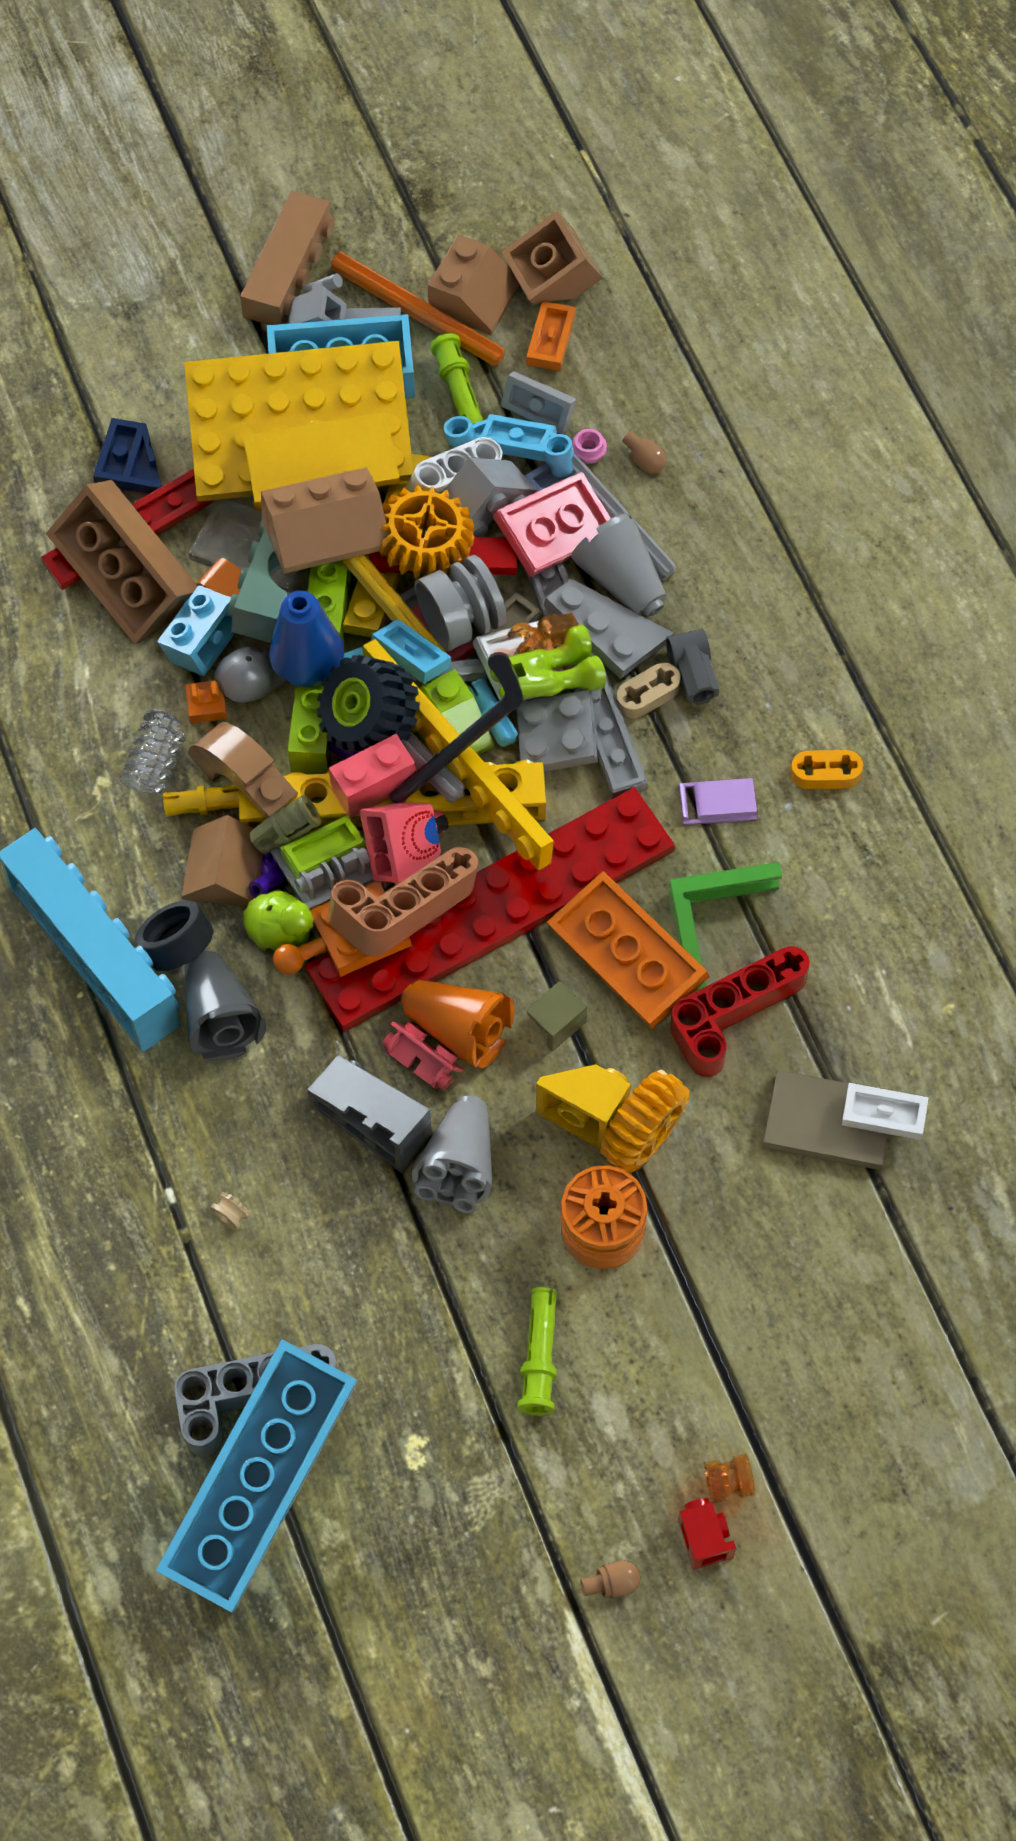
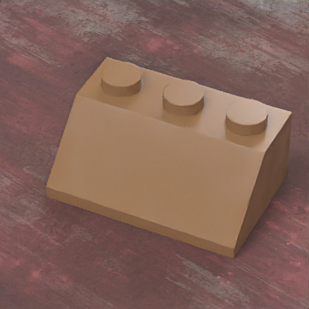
M367 467L261 491L262 524L284 574L380 551V546H382V540L389 535L388 530L384 531L379 528L386 524L379 491Z

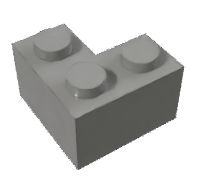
M469 457L445 489L448 490L449 499L459 497L461 507H468L469 518L473 519L474 537H483L487 533L488 525L494 519L493 514L498 509L536 492V488L512 461Z

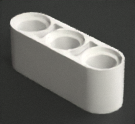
M487 437L467 442L417 464L405 488L412 493L417 485L420 486L422 491H428L433 485L436 493L441 494L469 457L501 460L502 449L495 440Z

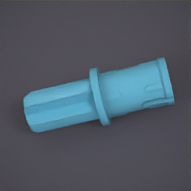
M478 679L472 682L476 692H474L471 686H468L473 694L483 716L499 701L489 687V683L485 679ZM507 715L490 729L496 741L502 747L514 744L517 741L518 732Z

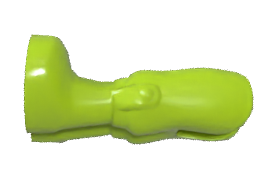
M583 624L568 629L564 643L555 649H535L509 657L519 677L524 699L541 696L552 697L559 694L563 689L579 688L597 691L605 687L606 673L603 662L598 656H591V638ZM575 666L561 672L552 671L553 668ZM490 669L492 679L495 682H499L496 675ZM501 686L499 689V695L502 699L505 694V691Z

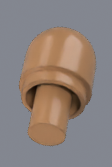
M632 431L624 436L622 442L632 450L630 453L632 461L644 472L657 474L665 468L667 463L666 454L652 439L649 440L647 437L640 439Z
M621 1560L604 1564L601 1568H597V1575L580 1579V1585L584 1596L601 1592L604 1598L610 1597V1599L633 1593L640 1584L641 1576L635 1564L630 1561Z

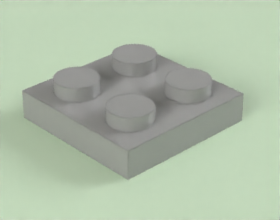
M590 690L523 701L517 707L520 761L543 762L544 772L598 762L593 697Z

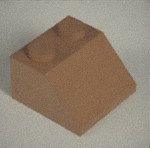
M558 211L551 214L502 251L504 258L532 304L542 303V301L551 302L575 299L603 279L575 229Z
M458 234L428 284L429 304L464 325L492 335L519 289L520 284L511 268L489 245Z

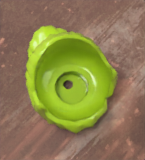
M273 891L268 894H260L248 902L247 908L243 911V924L249 938L256 943L260 950L266 951V948H271L276 951L278 947L284 944H293L299 947L308 943L313 926V916L308 905L300 902L298 898L283 891Z

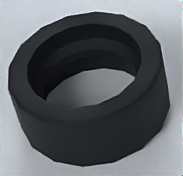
M182 900L168 904L148 917L138 929L135 942L136 946L140 945L153 962L151 968L156 971H169L189 963L200 955L211 942L214 931L211 923L197 903L191 900Z

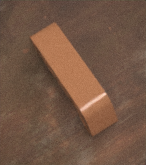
M456 847L450 849L378 898L357 881H340L333 886L328 914L329 923L363 954L369 956L382 955L473 892L479 863L478 857L467 848Z

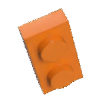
M542 301L526 356V365L561 372L576 317V307Z

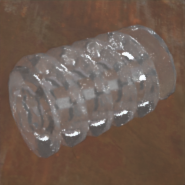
M161 710L145 712L143 723L138 728V736L133 741V748L128 754V761L125 763L123 774L119 778L122 784L142 793L163 794L166 792L167 787L163 782L171 779L172 774L168 769L176 766L177 761L173 756L181 753L182 749L178 743H183L186 740V734L179 728L181 724L175 716Z

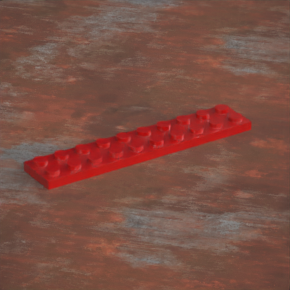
M633 787L548 833L554 841L552 861L550 865L538 870L529 859H523L516 850L479 870L476 874L473 892L409 936L412 946L340 977L327 952L305 964V972L341 1030L345 1032L400 1002L404 990L410 984L413 985L418 980L437 982L547 922L602 871L615 883H618L675 852L674 842L639 792Z

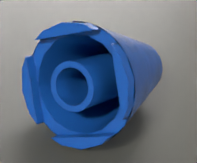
M306 591L292 592L283 599L269 647V658L274 672L278 676L281 675L287 679L289 684L297 687H313L322 684L324 678L330 677L329 670L334 665L340 666V660L344 659V644L340 634L317 598Z

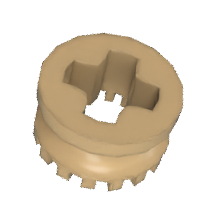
M222 1192L219 1196L220 1203H213L210 1206V1211L227 1227L237 1231L241 1227L240 1220L248 1219L250 1212L245 1206H242L241 1202L236 1204L238 1199H233L232 1195Z

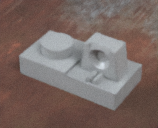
M513 371L508 375L500 406L533 422L556 426L557 433L564 434L569 428L577 399Z

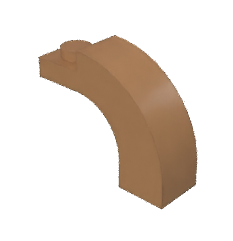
M226 722L219 723L190 746L188 750V755L212 782L220 775L228 778L266 819L297 798L298 792L274 767V759L255 740L232 724Z

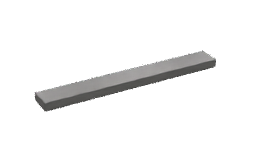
M563 562L532 577H529L526 572L539 609L543 612V619L554 648L564 643L568 629L543 604L548 595L570 580ZM564 666L563 669L568 670L575 666ZM606 675L605 687L601 690L590 691L593 697L597 761L613 799L633 787L637 791L648 789V781ZM579 688L570 689L571 693L585 691Z

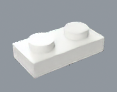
M849 1083L841 1125L921 1140L929 1097Z

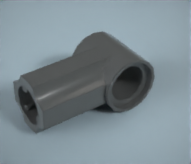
M704 629L667 636L666 648L669 661L681 674V682L688 702H693L696 705L710 702L711 699L719 695V686L710 662V646Z

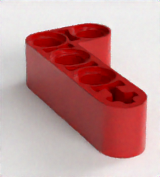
M795 946L784 947L675 1003L672 1008L670 1032L696 1074L702 1077H712L722 1071L727 1051V1042L721 1032L722 1030L803 989L806 984L810 964L809 957L803 949ZM752 983H759L763 985L766 989L763 991H754L750 989L748 985ZM726 1000L732 1006L729 1008H719L714 1002ZM683 1017H692L698 1023L688 1026L682 1024L679 1020ZM702 1049H712L718 1055L706 1058L699 1051Z

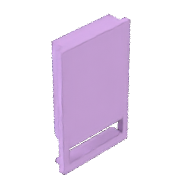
M753 778L679 783L683 825L757 820ZM685 788H694L698 819L689 820Z

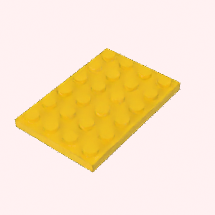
M399 341L184 362L198 502L253 496L243 439L245 434L387 411L399 481H408L414 472Z

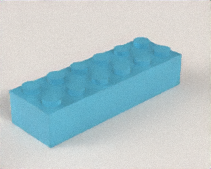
M35 827L0 851V864L8 886L143 1053L181 1026L177 1013L181 1008L173 996L176 994V990L164 974L157 976L151 969L153 962L147 952L140 945L134 948L128 941L130 934L124 924L118 918L111 920L105 913L107 906L101 896L95 890L89 893L82 885L85 880L78 868L73 863L69 865L64 863L60 858L63 855L55 840L51 836L44 838Z
M281 1339L156 1571L224 1609L235 1612L357 1384V1379Z

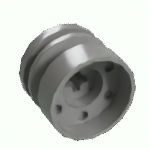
M475 554L464 558L462 564L459 562L451 564L449 567V578L439 570L415 581L414 590L420 612L431 634L445 651L453 650L472 640V628L481 636L489 633L490 627L494 630L506 625V608L500 590L488 567Z

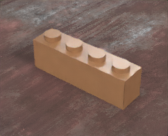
M294 191L290 192L241 293L243 318L266 325L285 324L287 317H290L292 299L298 296L304 285L308 284L311 266L313 263L317 264L320 260L322 243L325 237L329 238L333 232L335 219L331 217L330 201Z

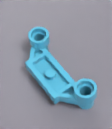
M489 414L486 420L474 424L464 416L452 417L444 424L446 441L451 445L452 449L477 438L487 437L495 440L500 445L502 454L546 462L556 477H567L573 472L572 458L574 450L572 440L567 435L557 434L556 426L492 414Z

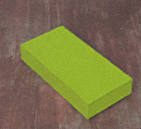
M346 815L280 847V854L297 879L299 878V873L303 871L306 873L319 868L322 862H326L330 867L331 858L336 857L341 863V857L349 854L352 848L355 847L358 850L364 848L367 850V846L353 822Z

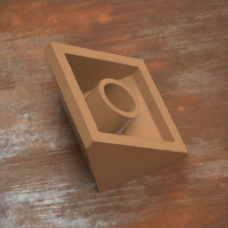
M229 815L194 828L182 890V900L248 906V902L255 899L249 891V884L261 877V862L264 856L251 842L249 833L254 828Z

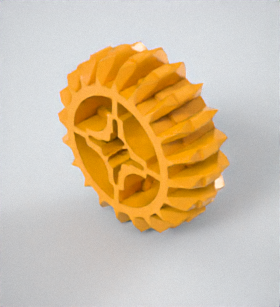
M417 485L414 492L411 493L406 488H403L400 492V497L391 494L388 504H382L386 524L379 528L384 531L388 530L389 535L382 540L379 552L381 557H388L389 567L400 565L401 575L408 570L413 571L415 579L421 573L429 575L439 570L447 575L451 564L461 563V560L469 556L474 542L473 519L469 518L468 507H461L459 497L449 499L448 490L439 494L436 493L433 485L428 491H422L420 486ZM427 526L425 537L421 538L424 527Z
M662 1069L651 1073L642 1080L638 1087L634 1088L631 1095L625 1099L623 1105L617 1110L615 1117L610 1121L609 1127L604 1132L600 1153L613 1166L626 1170L628 1173L639 1170L672 1133L681 1115L685 1112L686 1105L689 1103L690 1090L683 1085L681 1080Z

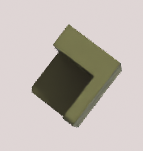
M558 981L528 1007L527 1015L547 1034V1046L554 1051L587 1022V1006L561 981Z

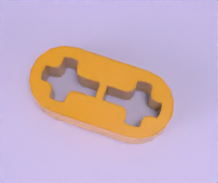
M850 750L803 751L792 760L790 776L793 783L802 789L851 788L857 785L861 779L863 761L857 753ZM841 764H848V768L851 770L850 774H843V770L840 769ZM803 765H810L813 774L810 776L805 775Z

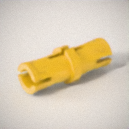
M200 785L194 790L163 793L165 816L199 812L201 816L208 815V811L239 808V788L236 785L205 788L204 785Z

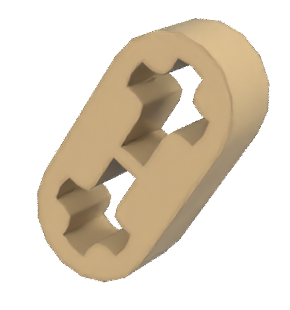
M659 663L624 682L619 687L616 698L621 714L629 719H636L673 699L680 690L681 674L679 670L672 664ZM661 677L664 681L671 679L670 686H666L664 683L657 685V678ZM630 695L634 699L640 696L639 704H635L633 701L626 702L627 696Z

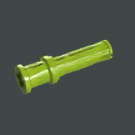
M452 333L440 335L430 343L431 353L437 357L440 365L438 369L439 376L449 385L459 416L467 417L472 424L483 421L468 378L470 367L468 361L462 357L459 349L461 346L459 336Z
M536 1287L531 1290L527 1361L520 1367V1376L524 1378L522 1399L518 1401L517 1410L528 1415H549L554 1413L555 1404L551 1401L552 1381L557 1378V1369L552 1364L557 1291L555 1289L550 1290L549 1287Z

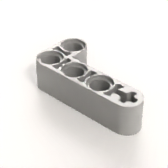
M313 1344L298 1347L338 1369L334 1353L327 1346ZM274 1352L190 1369L183 1372L177 1378L174 1391L180 1428L187 1448L192 1454L199 1457H208L219 1450L223 1437L219 1413L245 1407ZM234 1378H243L247 1381L246 1386L238 1392L228 1391L226 1386ZM201 1386L206 1389L204 1395L198 1400H188L185 1398L186 1392L191 1387ZM197 1427H211L213 1431L207 1439L197 1441L191 1437Z

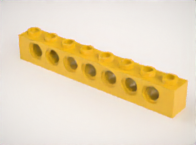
M521 760L514 764L500 765L485 762L506 787L514 789L511 793L536 821L546 820L543 762L534 763L529 760ZM329 771L325 774L309 775L302 772H293L283 776L298 792L297 798L302 795L307 796L309 799L314 797L324 798L319 803H313L321 817L322 824L316 828L314 827L308 833L347 815L331 790ZM429 781L404 801L430 803L434 812L441 811L445 814L448 825L494 823L490 814L484 808H479L474 803L471 795L464 794L462 798H458L455 802H449ZM239 789V819L255 829L266 818ZM427 791H435L439 793L433 797H427L422 795ZM388 799L374 807L395 803L391 799ZM360 814L350 819L357 830H363Z

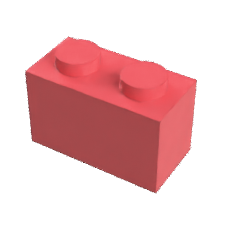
M397 734L329 767L331 790L350 819L359 815L360 810L374 807L390 799L389 794L416 772L415 762Z

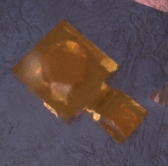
M572 612L560 616L550 614L537 623L538 627H532L523 622L516 623L511 627L507 635L509 638L520 636L525 640L516 649L517 654H521L532 649L545 650L563 644L568 629L579 624Z

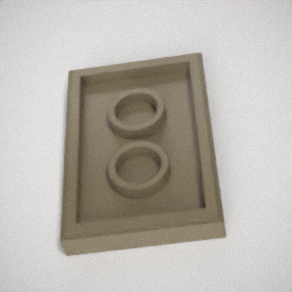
M777 1070L763 1141L764 1148L881 1170L888 1134L841 1125L849 1083Z

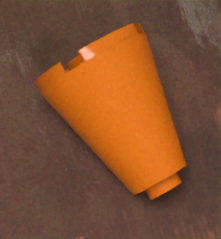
M418 980L413 985L407 986L401 998L405 1016L468 1065L476 1068H487L497 1058L506 1043V1040L500 1038L504 1027L506 1026L511 1029L514 1021L515 1008L513 999L499 992Z

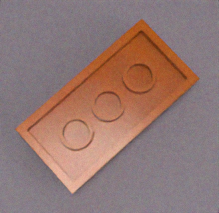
M604 871L546 922L548 927L651 1029L672 1012V1008L677 1001L690 995L710 977L708 971Z

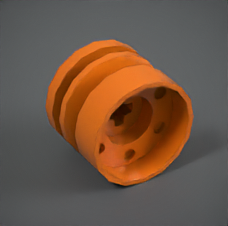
M610 1165L592 1166L577 1173L567 1184L561 1200V1235L569 1254L583 1265L596 1269L616 1268L630 1261L641 1248L646 1229L647 1201L646 1194L639 1181L626 1170ZM601 1206L609 1207L607 1215L599 1214Z

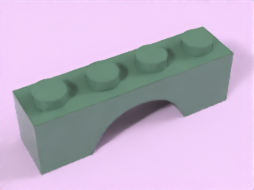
M261 521L258 537L261 540L260 542L254 541L252 543L248 557V563H251L249 568L243 567L238 582V589L241 590L239 595L232 594L227 615L233 617L231 632L271 643L281 603L287 596V592L276 585L270 577L274 572L282 569Z

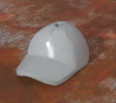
M243 647L231 652L219 662L214 673L215 681H217L224 695L233 701L241 703L256 701L288 682L287 679L281 675L278 676L274 672L269 658V649L259 650L253 647Z

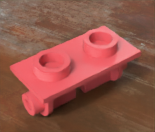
M392 1021L391 1025L398 1031L396 1034L389 1033L383 1040L382 1045L386 1047V1053L407 1068L411 1067L417 1057L422 1061L413 1073L431 1085L432 1088L435 1090L440 1088L445 1091L453 1081V1078L449 1076L452 1070L463 1073L465 1069L455 1063L458 1056L442 1044H438L435 1048L427 1042L425 1038L428 1034L411 1021H408L406 1025Z

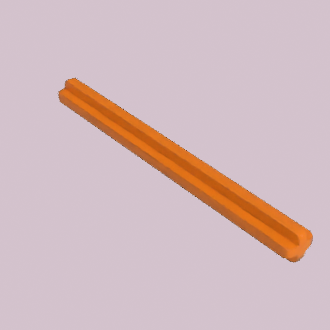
M338 252L333 257L331 269L393 307H401L403 313L408 314V316L440 335L448 333L458 335L461 341L460 347L492 366H498L503 360L505 349L345 253Z

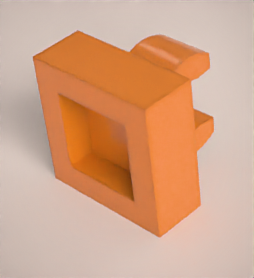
M217 681L185 684L190 724L228 719L225 695L219 688Z

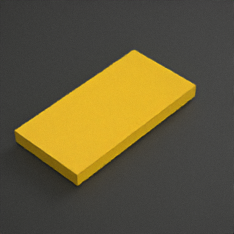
M387 411L243 435L255 507L261 506V491L365 467L368 468L377 487L400 483Z

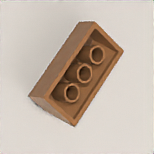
M112 480L87 484L46 532V535L134 644L140 643L173 620L186 600L190 598L198 587Z

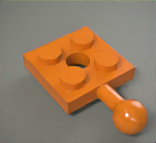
M380 881L364 886L376 898L386 893ZM329 901L310 910L313 916V925L319 938L299 947L293 944L281 945L274 952L273 964L280 973L292 975L302 968L304 960L327 951L340 977L412 945L410 937H408L382 955L369 956L363 954L329 923Z

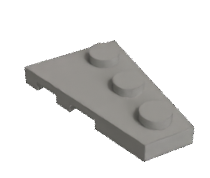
M570 579L548 595L543 604L567 629L583 624L591 638V652L598 656L619 679L666 645V637L674 634L668 629L636 614L634 611L573 579Z

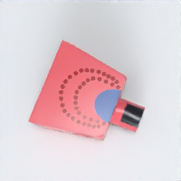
M401 802L360 810L373 881L400 883L438 858L441 854L438 835L446 832L449 827L445 814L441 811L434 812L430 803Z

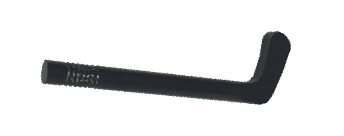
M495 652L488 658V666L496 675L505 691L503 698L392 791L389 796L394 803H401L408 799L506 715L521 705L524 699L523 689L506 653Z

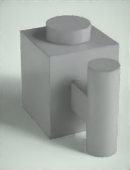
M336 273L304 285L302 287L303 294L292 299L288 324L345 319L347 304L331 292L342 286L341 276Z

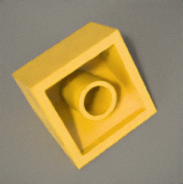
M597 1064L543 1076L536 1083V1114L601 1149V1140L604 1137V1132L610 1125V1121L615 1117L617 1110L623 1105L625 1099L630 1096L631 1083L619 1071L613 1068L604 1069Z

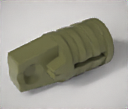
M302 795L296 801L289 803L288 806H284L278 812H274L249 834L252 844L265 855L294 841L296 838L302 837L314 827L316 828L321 825L322 821L311 800L307 796Z

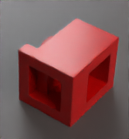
M699 1498L685 1504V1510L679 1512L678 1523L693 1570L733 1559L736 1546L734 1540L725 1542V1538H729L730 1533L723 1512L716 1514L713 1502H710L709 1498Z

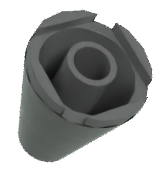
M203 951L194 960L185 964L187 1032L191 1051L195 1055L196 1051L201 1053L205 1060L225 1061L246 1053L245 1046L253 1040L258 1044L263 1039L267 1030L265 1018L221 955L212 951Z

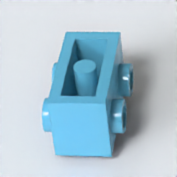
M198 585L157 641L172 664L202 676L206 675L236 634L231 632L233 617L227 615L230 597Z

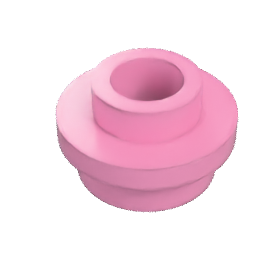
M583 429L572 440L574 453L583 463H596L606 454V440L595 429ZM585 447H592V448H594V449H584V448H585Z

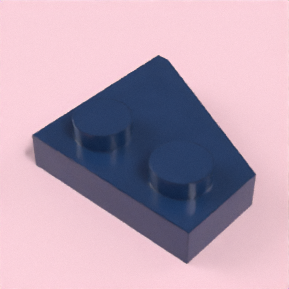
M111 418L94 471V483L112 480L119 489L147 494L162 487L145 423Z

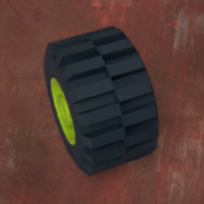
M352 655V658L346 657L340 660V666L334 665L329 670L330 677L324 678L321 684L324 687L323 691L318 693L317 701H320V708L317 709V717L322 718L319 726L322 732L327 733L326 738L330 743L336 744V747L340 749L361 752L394 734H397L400 740L407 741L411 736L409 730L411 726H416L418 720L415 718V712L419 711L420 702H416L415 698L419 695L417 686H412L414 679L411 674L405 673V668L385 660Z

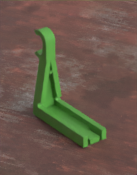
M775 862L670 879L668 897L679 944L702 965L691 904L778 890V879H782L780 863ZM706 981L697 988V991L706 987Z

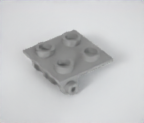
M280 847L271 851L273 858L302 903L308 905L310 910L330 901L333 886L340 881L353 880L362 885L373 881L372 871L367 865L370 862V858L364 848L358 850L354 847L350 850L349 854L341 857V863L336 857L330 859V867L326 862H322L319 868L306 873L303 871L299 873V878L297 879L281 856Z

